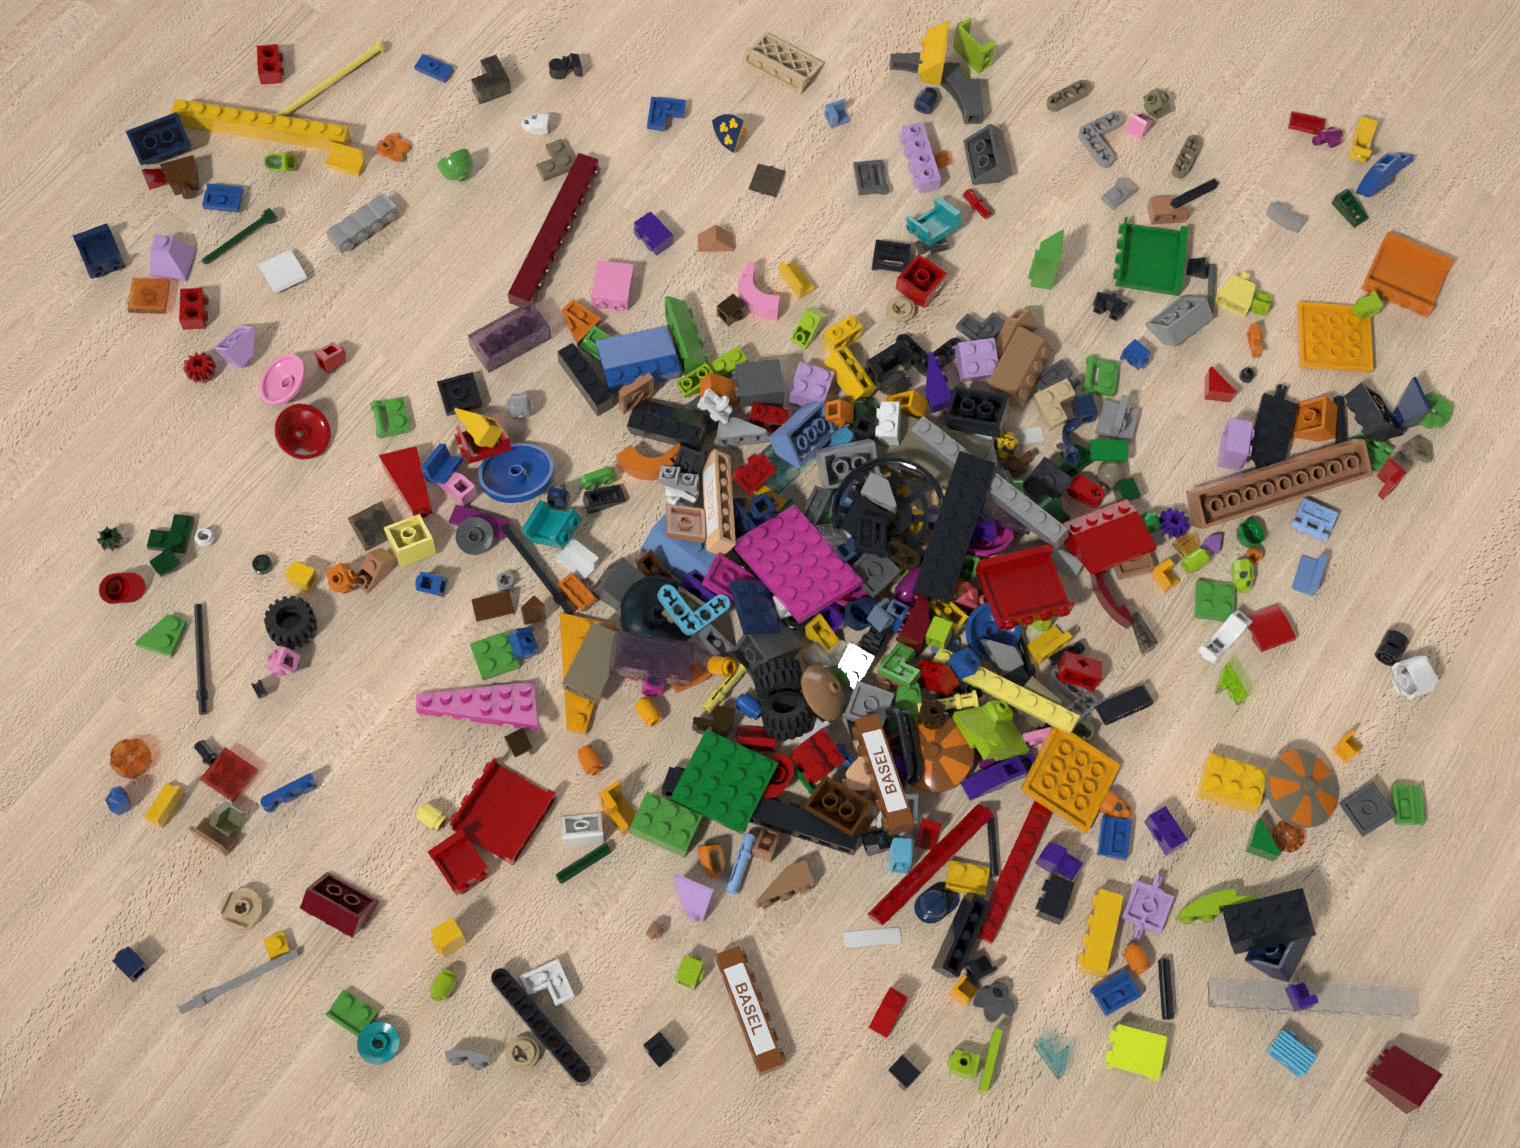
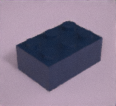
M177 112L125 131L140 165L191 146Z

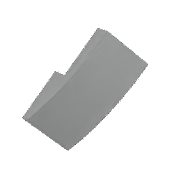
M1271 202L1266 215L1278 225L1298 233L1304 218L1287 213V206Z
M661 466L658 482L666 486L692 493H697L700 480L699 474L681 473L680 467Z
M469 1050L445 1051L446 1060L448 1063H452V1065L464 1064L465 1060H468L469 1067L474 1068V1070H482L487 1068V1065H491L490 1057L479 1052Z

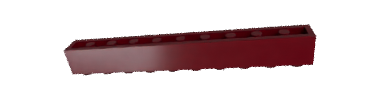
M578 153L508 292L510 304L529 310L531 305L536 303L537 293L543 289L544 279L546 275L549 276L552 263L557 260L559 249L564 246L566 235L571 232L573 221L578 218L580 207L586 202V194L592 190L594 178L599 176L601 168L599 167L598 159Z

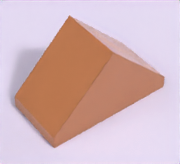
M718 225L708 228L698 234V252L734 251L733 234Z

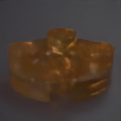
M138 738L123 739L116 743L110 752L111 768L117 775L130 780L144 774L153 760L147 744ZM127 755H136L134 761L127 762Z

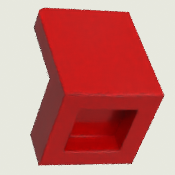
M923 818L914 846L931 851L936 846L942 823Z

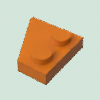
M574 299L561 310L562 316L578 346L594 325L597 327L601 323L600 317Z

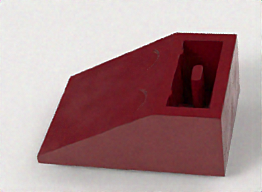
M916 594L912 607H909L906 613L904 623H901L895 641L915 649L914 657L918 658L926 642V634L930 625L928 599Z

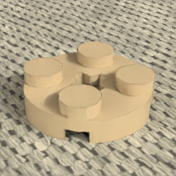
M244 887L238 888V890L229 892L223 898L220 906L222 918L233 929H252L262 917L263 901L254 890ZM246 904V912L239 914L237 907Z

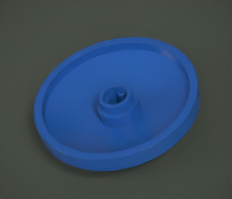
M511 444L512 451L483 460L478 472L481 488L490 498L504 503H519L539 496L550 486L555 474L553 460L549 453L533 444Z

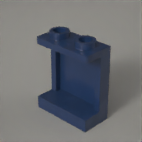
M108 223L73 235V239L91 279L99 278L104 274L126 267Z

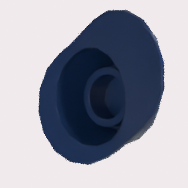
M867 597L847 603L845 606L844 627H850L855 631H862L872 626L867 617L879 602Z
M938 882L920 894L914 904L915 914L922 922L928 924L937 923L958 906L959 893L944 890L946 882Z

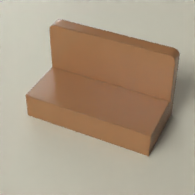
M206 817L202 819L196 828L193 826L189 828L195 837L224 856H227L238 842V838L234 835L226 837L209 826L210 820Z

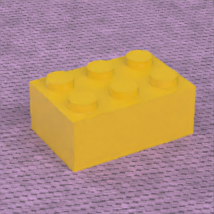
M1209 753L1204 760L1196 796L1255 813L1261 805L1266 769Z

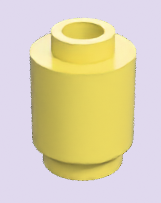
M430 803L422 804L416 812L418 815L417 820L432 830L440 831L448 819L445 813Z

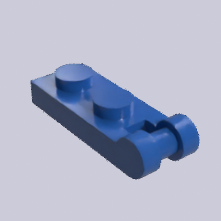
M311 773L263 796L260 804L265 812L272 813L275 811L276 806L291 802L295 799V796L301 793L311 792L313 787L317 785Z

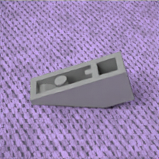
M728 417L729 420L725 424L719 420L716 439L724 447L770 442L769 437L771 434L764 428L736 417Z

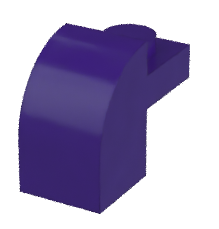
M1050 842L1047 843L1035 864L1050 874L1055 870L1072 881L1083 865V862L1067 853L1068 849Z

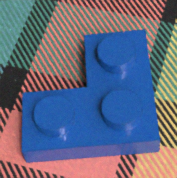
M651 97L647 129L665 131L666 117L684 119L686 100Z

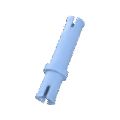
M744 833L741 846L736 852V861L725 891L730 894H738L747 863L752 858L751 852L757 838L752 834Z

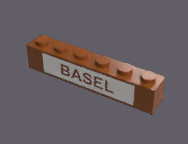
M875 714L855 719L852 734L854 739H858V752L865 761L863 763L866 775L870 776V789L877 797L875 804L877 810L881 811L883 816L881 818L883 829H887L889 836L913 830L914 820L879 715Z
M737 946L716 954L715 960L759 1076L783 1068V1061L786 1060L782 1048L778 1049L776 1041H778V1036L775 1029H771L768 1021H771L768 1010H763L761 1005L763 997L760 990H756L753 982H756L753 971H748L746 965L748 958L745 951H741L740 947Z

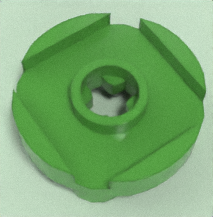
M1430 392L1425 397L1430 408L1434 409L1437 414H1431V410H1429L1420 425L1428 429H1433V427L1442 428L1450 420L1453 407L1443 397Z

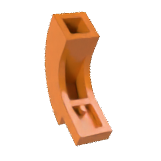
M677 443L665 454L655 458L645 457L629 445L616 455V464L634 478L658 480L661 466L674 467L680 444Z

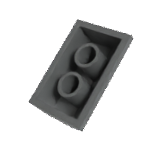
M989 124L963 140L973 185L999 183L1012 175L1004 133L1001 129Z

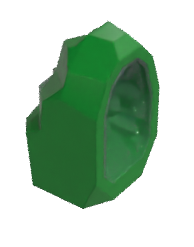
M1148 510L1140 515L1150 534L1159 530L1161 524L1156 513Z

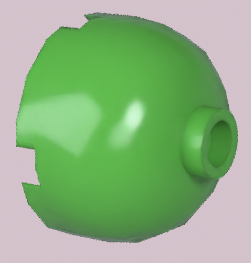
M464 148L451 153V156L447 159L445 157L436 164L446 179L462 182L468 178V174L472 171L473 159L469 151Z

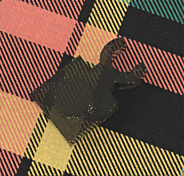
M946 237L931 246L920 240L915 242L918 254H924L929 250L931 254L949 250Z

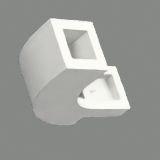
M1237 609L1221 628L1200 647L1198 651L1201 653V656L1206 661H1211L1215 664L1253 621Z

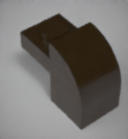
M716 705L714 719L694 717L692 730L703 735L707 729L726 738L732 731L736 708Z

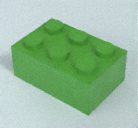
M647 791L633 819L629 833L685 858L700 825L702 815Z

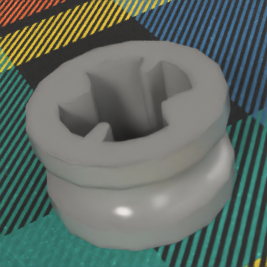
M509 572L500 573L497 576V587L502 591L512 589L514 586L513 575ZM502 579H509V584L504 585V582L502 584Z

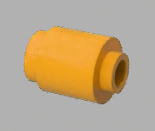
M714 655L710 657L707 668L711 675L729 677L736 672L737 665L730 657Z
M642 697L636 702L635 711L645 724L653 727L663 719L661 711L650 697Z

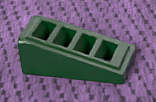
M1348 189L1334 197L1331 204L1354 228L1368 219Z

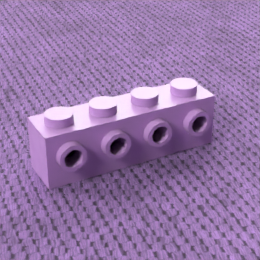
M923 122L903 126L902 133H900V142L905 147L904 155L909 160L908 167L910 173H913L914 187H917L918 193L939 190L941 178Z

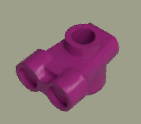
M1334 127L1320 130L1318 136L1312 138V143L1314 146L1327 143L1329 148H1334L1342 143L1341 137L1343 132L1341 129H1335Z

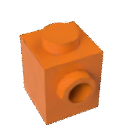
M841 399L825 402L826 421L834 423L837 427L853 423V404Z

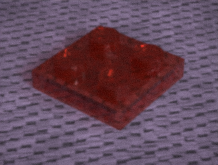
M225 747L200 780L234 803L257 774L258 769Z

